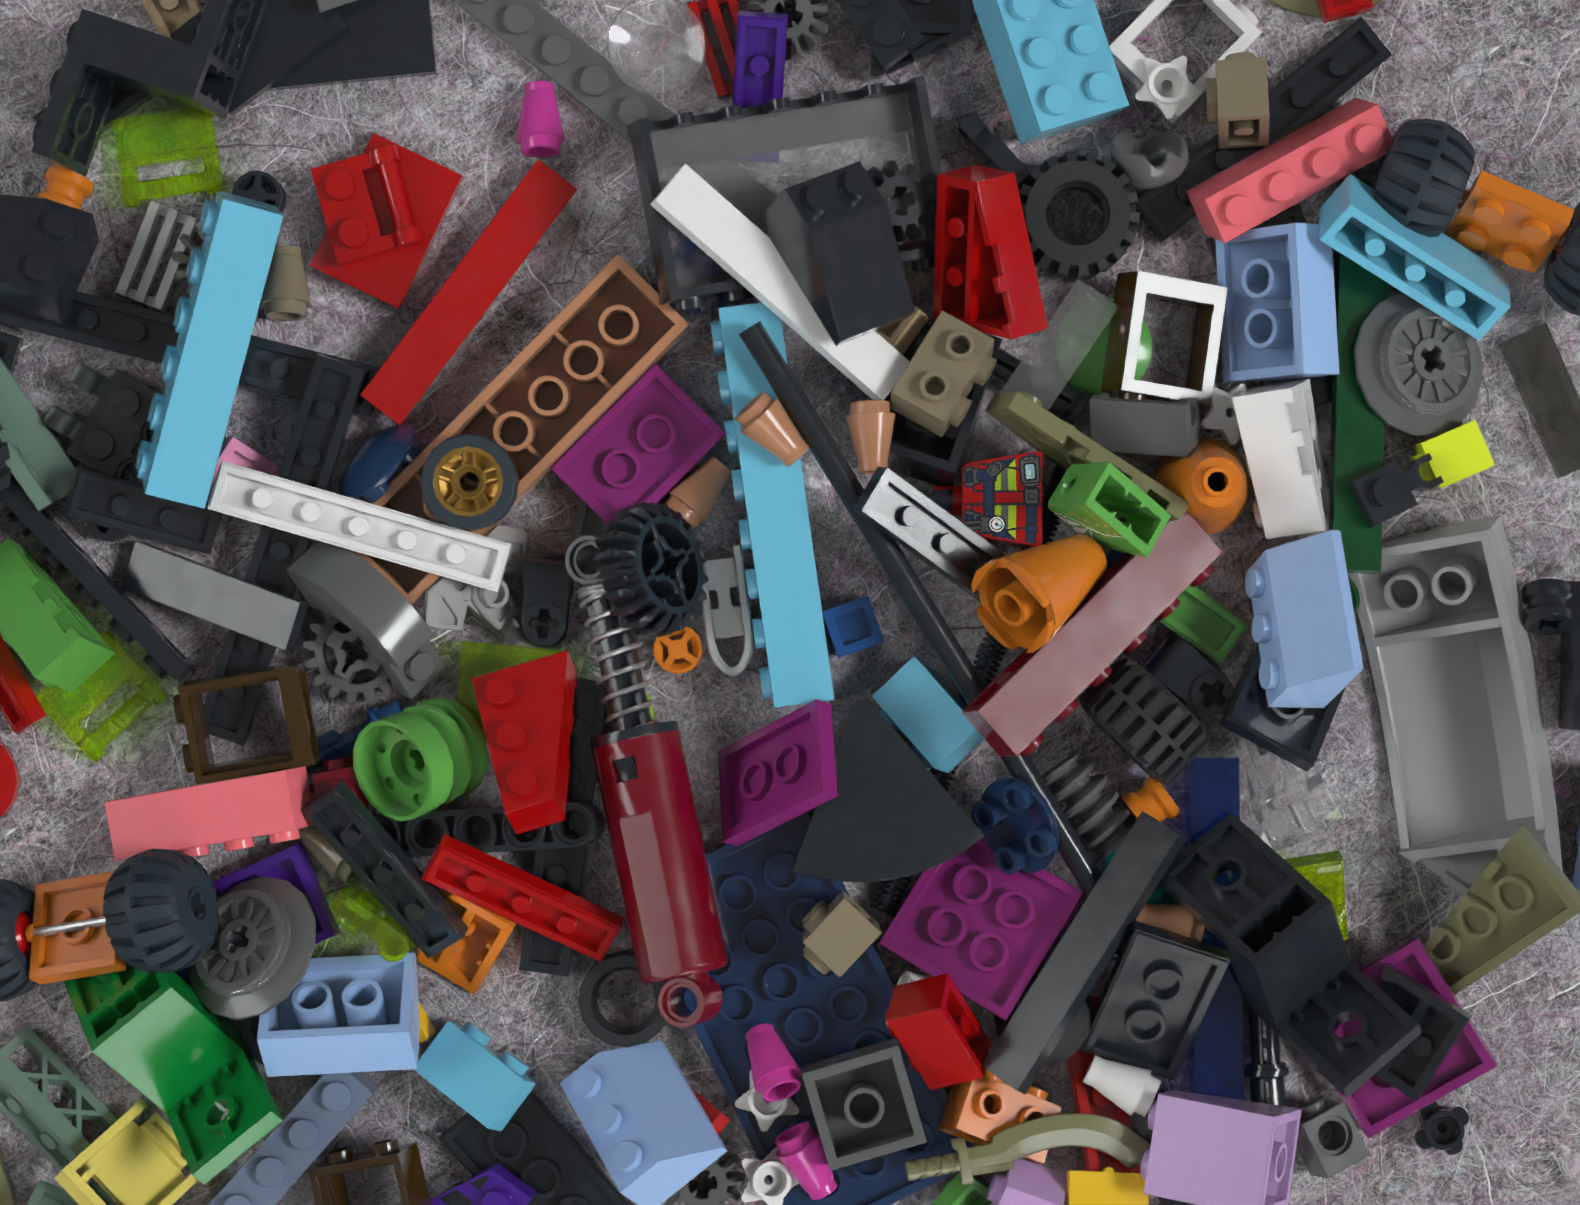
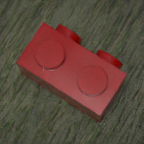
M945 973L894 986L890 1007L885 1015L886 1025L890 1034L899 1040L908 1054L912 1069L920 1073L928 1088L933 1090L984 1078L985 1068L981 1065L989 1054L991 1042L950 975Z

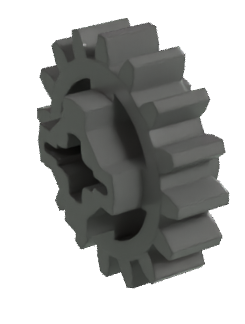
M322 611L323 617L326 619L324 625L314 622L310 623L309 628L317 634L316 641L304 642L303 647L314 651L315 658L309 659L304 664L306 668L318 667L320 674L313 681L316 686L327 682L332 685L329 690V697L332 699L337 698L342 691H346L348 704H356L359 693L363 692L365 698L370 703L377 701L376 689L379 687L387 694L395 691L389 676L366 644H364L363 649L369 653L368 659H357L354 664H351L352 661L350 659L353 652L347 648L348 643L359 642L361 638L353 631L345 632L336 628L342 621ZM326 645L333 648L338 664L334 672L327 660ZM371 669L374 672L380 673L377 678L364 684L352 683L359 671Z

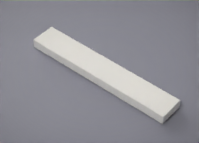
M684 164L650 205L872 400H884L894 388L910 361L876 331L836 346L771 239L687 164Z
M222 460L207 509L495 592H499L512 544Z

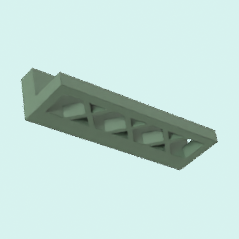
M0 357V424L3 428L0 431V437L2 442L8 443L10 459L6 460L5 464L8 468H11V473L37 510L41 511L70 493L77 466L66 453V450L50 427L42 422L43 417Z
M29 1026L0 1049V1109L59 1171L64 1169L91 1144L82 1135V1120L98 1121L105 1130L118 1120ZM24 1044L38 1059V1073L22 1072L8 1057ZM48 1084L62 1085L72 1094V1109L56 1108L48 1100ZM93 1178L87 1182L107 1205H117Z

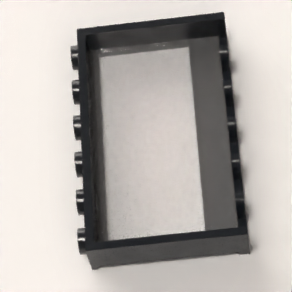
M925 76L914 77L905 83L883 86V83L871 84L850 92L836 93V90L817 93L810 98L789 101L788 97L771 100L764 105L741 108V105H733L721 108L717 112L694 116L693 112L674 115L668 120L648 122V118L638 119L627 127L628 136L632 142L660 294L658 298L659 304L675 303L677 312L705 307V297L723 295L724 303L754 298L752 293L650 205L684 164H687L767 236L768 234L761 225L759 218L783 189L860 161L865 170L875 166L881 171L883 164L889 160H894L899 170L909 163L915 165L913 180L924 176L930 178V183L922 190L924 195L931 194L936 197L938 174L942 173ZM892 196L888 197V208L896 207V210H899L901 206L899 199L892 200ZM937 199L936 203L924 207V209L932 214L934 219L931 224L920 225L922 236L916 240L906 237L904 244L898 246L902 264L911 263L913 272L935 267Z

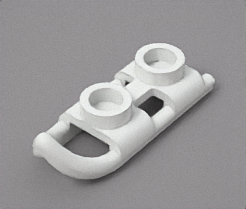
M741 545L733 546L734 557L708 560L702 565L703 573L709 579L707 583L702 585L707 599L701 602L707 648L715 665L724 674L732 677L741 674L745 670L751 659L754 646L752 618ZM699 550L701 558L704 559L703 550ZM738 587L740 606L733 607L731 604L730 588ZM709 590L717 591L718 609L711 610ZM744 635L745 644L742 658L737 666L730 667L721 658L715 639Z

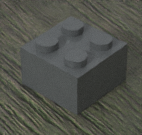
M897 1038L801 1066L802 1077L830 1171L927 1142Z

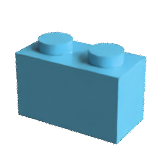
M913 656L872 695L873 699L882 708L879 712L898 734L902 731L913 743L910 749L928 770L933 767L946 773L951 772L985 740L961 713L967 705L928 661Z
M468 1020L464 1026L447 1021L419 1059L417 1069L413 1070L486 1128L502 1131L537 1084L525 1074L529 1066L508 1050H505L500 1055L487 1045L492 1037Z

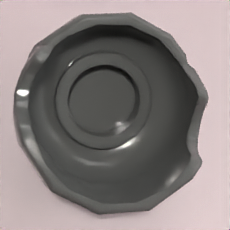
M1150 125L1142 137L1134 138L1127 129H1121L1109 140L1112 162L1116 164L1115 170L1120 176L1125 172L1131 181L1129 185L1136 189L1158 188L1174 181L1183 173L1189 162L1187 141L1185 137L1175 131H1158L1157 128Z

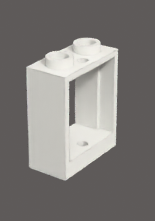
M1154 0L1109 46L1118 72L1137 90L1147 81L1144 68L1146 57L1132 42L1174 0ZM1202 0L1240 37L1218 60H1225V57L1232 53L1245 52L1262 33L1256 27L1258 19L1242 3L1237 2L1233 5L1229 0ZM1215 63L1194 83L1200 90L1199 96L1181 100L1173 117L1170 119L1166 118L1172 125L1206 91V78H1215ZM1164 81L1162 87L1165 90H1169L1171 83ZM1150 102L1163 115L1157 103Z

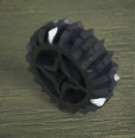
M642 502L620 509L617 513L611 515V519L608 522L602 524L603 535L595 540L600 553L592 559L599 566L600 574L594 579L602 582L604 591L601 598L610 601V615L620 616L622 628H632L636 636L662 637L683 630L686 626L692 625L694 617L701 614L699 603L707 599L702 585L707 583L709 579L703 573L702 566L707 561L701 558L698 550L701 542L694 541L692 537L693 527L692 525L683 524L681 512H671L667 504L659 505L654 502Z

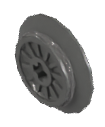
M1403 292L1377 303L1361 323L1354 348L1356 379L1368 406L1386 425L1410 436H1437L1460 425L1475 406L1483 379L1481 349L1476 338Z
M265 876L241 882L216 900L219 906V917H217L219 926L215 941L201 959L189 966V978L197 999L217 1016L243 1020L267 1013L288 998L306 974L314 952L316 918L307 896L289 881Z

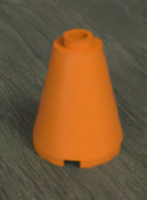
M1202 437L1200 443L1188 457L1164 456L1160 460L1153 480L1190 504L1187 508L1188 513L1207 535L1224 531L1236 523L1246 510L1251 496V479L1248 475L1245 461L1234 448L1213 438ZM1210 475L1213 477L1216 483L1215 491H1213L1208 485V478Z
M1076 534L988 561L975 572L971 584L972 594L978 590L982 604L976 608L979 619L990 635L1004 647L1011 650L1021 647L1028 649L1026 653H1034L1039 648L1048 644L1105 574L1107 560L1103 547L1088 535Z

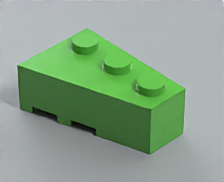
M9 538L0 544V634L17 652L34 678L38 679L45 687L52 689L55 686L73 693L116 653L26 547Z

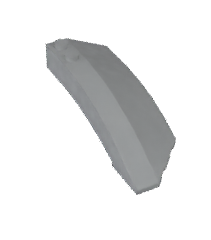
M1501 515L1453 523L1383 542L1381 573L1348 574L1349 578L1357 586L1360 594L1358 615L1369 657L1386 744L1400 842V851L1398 853L1414 864L1417 861L1442 877V883L1461 896H1464L1509 839L1524 824L1563 872L1557 807L1541 700L1528 632L1524 629L1523 608ZM1568 920L1560 926H1558L1557 928L1566 927L1568 924Z

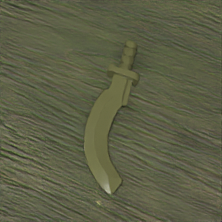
M1058 1114L1014 1125L994 1135L992 1142L966 1147L963 1137L950 1139L953 1150H956L955 1153L920 1158L915 1161H905V1171L908 1181L941 1176L942 1174H952L958 1171L959 1180L963 1186L974 1184L973 1175L1012 1170L1014 1162L1021 1158L1044 1150L1064 1146L1094 1148L1109 1154L1131 1169L1142 1162L1146 1150H1150V1144L1134 1130L1113 1119L1093 1114Z

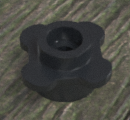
M1433 1102L1420 1109L1423 1119L1421 1129L1414 1136L1416 1144L1422 1149L1435 1147L1444 1150L1449 1155L1459 1153L1463 1148L1464 1125L1469 1121L1466 1110L1459 1106L1452 1109L1440 1107L1437 1102ZM1441 1123L1446 1125L1444 1132L1437 1130L1438 1125Z

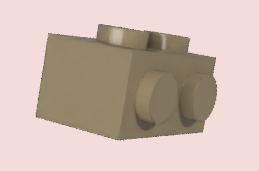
M1238 52L1227 55L1225 60H1215V78H1206V103L1208 124L1217 123L1219 149L1268 146L1270 114L1266 57L1255 58L1253 53Z
M942 310L891 391L890 409L942 438L950 424L958 427L964 419L972 402L967 399V396L975 383L983 386L990 377L997 362L996 359L992 358L994 339Z
M842 890L829 905L823 900L819 901L802 920L804 923L802 926L805 928L802 933L803 944L806 945L803 949L805 952L803 956L823 975L832 970L837 976L841 977L881 934L880 926Z

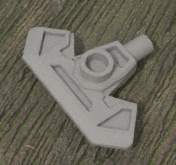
M495 526L485 536L512 544L504 573L522 571L524 554L527 550V533L520 528ZM443 576L425 592L423 620L430 628L462 631L468 608L488 629L499 630L509 645H514L525 637L521 627L513 617L518 610L503 578L499 592Z

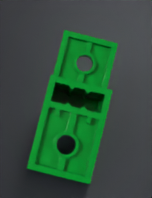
M126 963L125 971L63 981L92 1052L166 1113L191 1174L202 1184H206L219 1172L226 1169L235 1159L268 1135L272 1129L283 1121L253 1056L247 1051L243 1043L240 1030L226 1017L217 1016L197 999L194 989L176 973H147ZM229 1110L227 1116L221 1121L222 1115Z

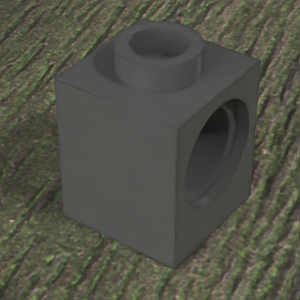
M1320 1096L1297 1107L1302 1109L1297 1149L1310 1175L1329 1179L1370 1156L1344 1102L1324 1100L1323 1096ZM1327 1122L1331 1127L1332 1136L1330 1142L1323 1147L1318 1139V1131L1321 1125Z

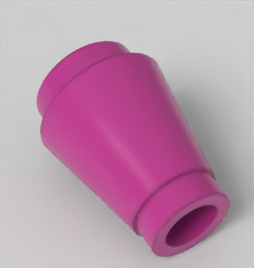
M548 81L528 82L524 85L525 93L523 95L516 142L521 144V153L525 156L535 158L556 156L561 152L560 144L565 141V136L554 93V84Z
M760 1024L751 1028L746 1033L745 1038L747 1040L755 1091L761 1093L763 1098L769 1102L781 1101L791 1097L801 1087L799 1080L802 1074L801 1069L771 1024Z
M809 1122L793 1125L776 1137L774 1142L778 1148L776 1152L777 1158L805 1192L808 1193L811 1200L824 1198L836 1189L837 1184L832 1170L830 1171L819 1131L813 1130Z

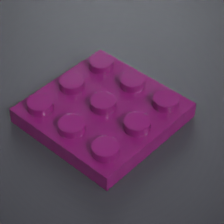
M982 837L964 852L940 865L923 871L879 944L931 977L948 973L962 996L1008 1023L1085 895L1084 892L1045 869L1036 873L1016 872L1011 875L1003 873L995 863L994 853L987 845L984 837Z
M1418 936L1359 969L1383 991L1382 971L1387 964L1391 963L1464 1011ZM1470 1020L1417 1102L1375 1074L1348 1098L1340 1091L1338 1092L1369 1139L1497 1067V1061ZM1346 1021L1337 1027L1335 1034L1342 1038H1351L1360 1032L1362 1025L1356 1021Z

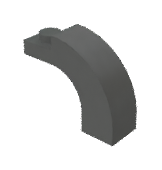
M317 541L286 570L311 607L336 617L361 638L375 655L401 695L412 699L446 667L429 641L434 634L420 614L382 574L355 553L346 548Z

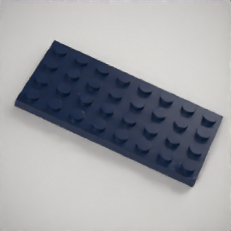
M808 811L739 846L727 843L706 854L728 962L722 968L708 971V975L715 979L722 991L723 1003L720 1011L713 1019L693 1025L759 1160H763L777 1147L774 1142L776 1137L791 1126L802 1122H809L813 1130H818L802 1074L799 1078L801 1082L800 1089L790 1097L798 1107L799 1113L797 1115L777 1117L765 1132L761 1131L753 1112L735 1106V1101L750 1090L749 1072L751 1064L745 1035L751 1028L760 1024H771L800 1069L805 1064L894 1039L888 1031L885 1018L886 1011L890 1007L894 985L873 943L841 977L837 976L832 970L823 975L803 956L805 953L803 949L806 946L802 940V933L805 930L802 926L804 924L802 922L804 917L821 900L829 905L842 890L849 895L844 883L841 881L816 878L793 871L811 821ZM687 988L684 994V1002L689 1010L694 1012L697 1006V999L695 994ZM898 1039V1045L927 1142L832 1170L837 1187L832 1193L818 1200H811L808 1193L798 1184L790 1188L783 1199V1205H892L955 1174H942L941 1176H932L912 1181L907 1179L905 1161H915L920 1158L955 1153L956 1150H953L950 1139L958 1137L938 1130L949 1097L945 1088L933 1090L928 1088L920 1073L912 1069L908 1054ZM965 1140L966 1147L973 1146L971 1142ZM767 1175V1177H768V1179H769V1181H770V1184H771V1183H772V1180H773V1179H772V1176H771V1175Z

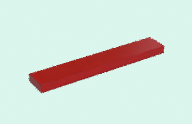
M536 160L359 396L393 422L401 425L577 189L542 161Z

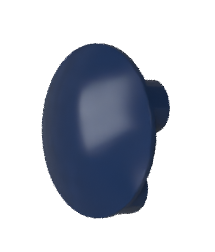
M402 422L401 425L395 423L370 437L348 462L339 482V494L354 499L363 497L368 503L378 501L389 489L390 481L388 479L400 465L404 466L413 461L421 450L422 444L414 438L412 426L407 422Z
M1002 778L990 784L984 791L981 801L973 805L971 810L972 820L982 830L987 845L994 853L995 863L999 870L1008 875L1016 872L1036 873L1051 864L1059 844L1058 826L1048 802L1033 786L1020 779Z

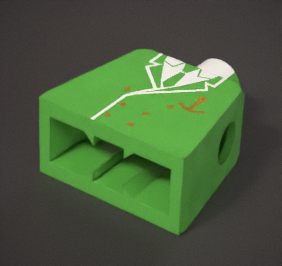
M1107 461L1072 464L1065 472L1048 501V508L1078 534L1090 536L1099 542L1103 548L1141 557H1148L1171 517L1165 509L1113 464ZM1125 517L1127 522H1120L1118 518Z

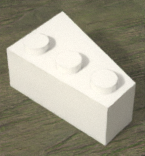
M1310 379L1254 387L1233 396L1232 401L1245 450L1247 472L1250 479H1252L1256 495L1254 499L1255 520L1259 528H1264L1266 539L1327 530L1329 528V493Z

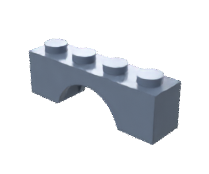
M366 1072L323 1074L209 1205H275L380 1085Z

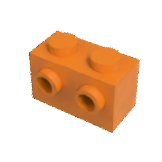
M985 1069L984 1078L952 1085L938 1130L958 1138L963 1137L964 1140L973 1144L982 1145L992 1142L994 1135L1014 1125L1041 1117L1058 1115L1062 1107L1046 1101L1048 1093L1041 1089L1030 1086L1024 1095L1011 1086L1004 1084L1000 1078ZM1048 1150L1031 1154L1022 1159L1037 1164H1044Z

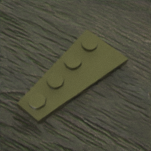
M1017 390L1016 392L994 394L985 409L987 413L1038 452H1043V456L1064 472L1072 464L1107 461L1113 464L1171 515L1169 521L1181 520L1190 505L1186 500L1079 432L1071 424L1044 409L1043 404L1036 397L1025 391Z
M1522 824L1423 946L1454 995H1456L1580 912V893L1524 824Z

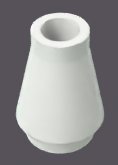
M1094 1055L1084 1076L1083 1083L1092 1086L1130 1116L1135 1112L1145 1117L1156 1096L1161 1080L1151 1076L1152 1070L1106 1060Z

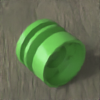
M444 697L423 700L416 705L405 708L402 712L393 713L371 722L359 732L353 748V768L360 789L374 808L384 816L397 821L416 819L437 809L441 804L451 803L457 798L470 794L481 785L487 771L488 749L481 728L472 714L457 701Z

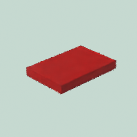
M373 133L363 154L383 146L397 145L401 159L397 162L398 170L414 226H420L424 241L410 247L339 266L327 229L311 261L310 267L400 310L464 177ZM378 169L367 171L365 176L382 235L395 232Z

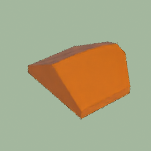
M446 890L438 891L469 929L462 939L430 958H427L419 948L417 951L418 962L475 995L517 923Z

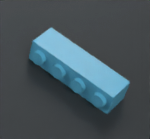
M1349 174L1320 207L1319 240L1477 340H1480L1511 307L1509 275L1443 233L1438 237H1427L1406 228L1389 215L1375 200L1373 188L1353 175Z

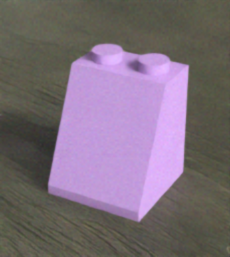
M1176 1090L1159 1093L1157 1100L1152 1102L1148 1113V1128L1153 1130L1150 1150H1146L1141 1162V1178L1146 1180L1144 1194L1195 1205H1288L1302 1109Z

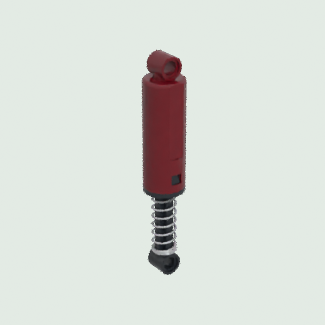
M585 535L575 539L569 545L565 555V566L569 575L580 584V589L576 592L579 594L577 598L582 600L579 606L584 610H588L589 619L586 620L583 626L592 629L593 638L587 645L596 649L597 658L594 659L592 665L600 668L602 677L597 680L596 684L604 687L606 695L602 698L600 704L608 707L610 716L606 718L604 723L613 728L611 733L589 739L639 978L643 983L664 982V986L661 988L658 996L660 1013L669 1024L675 1027L686 1028L711 1020L720 1011L723 1003L722 991L715 979L708 975V971L724 967L728 962L678 722H659L657 719H651L649 706L653 705L655 701L652 699L647 700L645 687L650 685L651 681L643 680L640 668L645 666L647 662L639 661L636 649L643 643L635 641L632 628H622L620 616L610 615V601L601 598L604 591L602 582L594 579L600 574V570L596 572L592 566L593 554L598 549L595 540L601 536ZM687 988L695 994L697 999V1006L694 1012L689 1010L684 1002V994Z

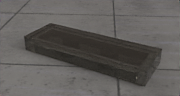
M1544 323L1498 343L1553 471L1557 478H1561L1580 469V398L1547 323Z

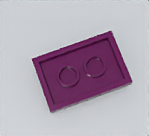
M655 364L551 470L606 523L611 519V515L617 513L620 509L642 502H654L656 504L726 433Z
M815 699L718 751L723 842L739 846L838 796L830 703Z

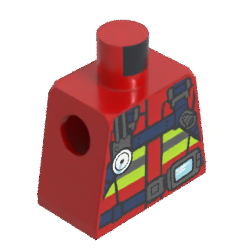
M1030 452L963 464L962 486H933V502L952 516H962V523L987 542L1024 549L1042 545L1043 452Z

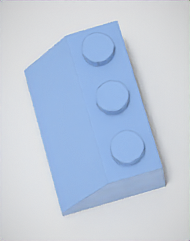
M1290 223L1250 229L1226 243L1215 239L1218 286L1228 287L1221 332L1223 383L1301 379L1339 374L1332 247L1319 240V224Z
M1330 530L1265 550L1246 572L1245 591L1247 596L1252 599L1254 612L1252 636L1259 645L1261 657L1259 682L1261 687L1266 690L1268 707L1324 708L1363 670L1340 530Z
M415 953L311 958L306 974L288 998L267 1013L260 1015L257 1042L267 1077L417 1069L420 1019Z
M661 1040L598 1052L560 1083L617 1189L637 1205H661L728 1151L667 1046Z

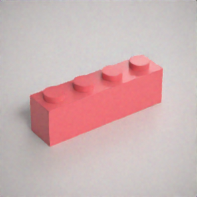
M1354 98L1186 191V194L1204 233L1226 243L1386 155L1387 149H1390L1393 143V138L1378 104Z
M306 766L104 802L115 861L128 859L149 849L178 850L189 856L196 857L209 854L208 845L222 842L225 851L238 850L255 846L253 837L268 834L270 844L300 838L299 829L313 825L301 811L305 804L311 800Z

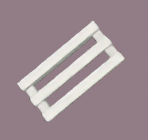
M151 201L115 292L165 311L176 283L174 273L181 269L183 264L173 261L171 256L156 297L148 295L176 222L183 224L180 236L185 233L193 239L196 232L195 225L200 220ZM160 216H163L165 220L137 290L132 289ZM178 238L174 251L188 252L189 248L184 246Z

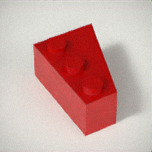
M972 165L938 174L933 321H936L943 310L982 333L1011 340L1048 328L1014 172Z
M568 650L471 678L504 812L516 834L565 820L570 769V735L574 725V691L577 688L578 672Z

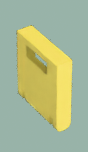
M143 1099L138 1101L54 1178L79 1205H107L87 1184L91 1178L99 1184L117 1205H173L198 1181L191 1172L186 1178L180 1171L187 1165V1162L173 1129L157 1112L141 1127L133 1121L140 1117L148 1107V1104Z

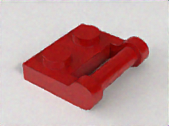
M397 145L383 146L365 154L310 169L339 266L410 247L424 241L420 226H414L398 170L397 162L401 159ZM378 169L395 232L384 236L381 232L365 172Z

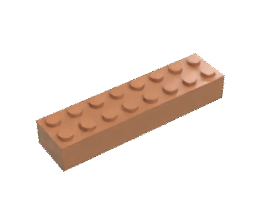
M617 254L390 484L387 492L378 501L371 504L448 525L436 518L424 501L420 485L423 465L431 451L447 438L472 434L485 436L503 447L515 463L519 485L517 499L508 512L509 514L551 471V468L691 330L690 325L669 304L660 305L658 299L660 295ZM470 473L466 476H461L459 483H462L466 492H472L478 488L479 478L476 474ZM503 517L501 520H499L497 523L490 527L478 530H461L485 536L491 529L497 526L505 517ZM350 550L382 574L414 608L425 598V592L442 577Z

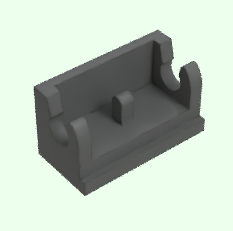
M1101 392L1100 395H1093L1090 398L1091 439L1110 452L1188 457L1202 440L1199 402L1197 398L1187 397L1186 400H1180L1179 402L1113 398L1111 392Z

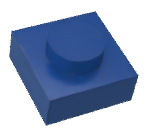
M868 595L822 611L838 658L885 642Z

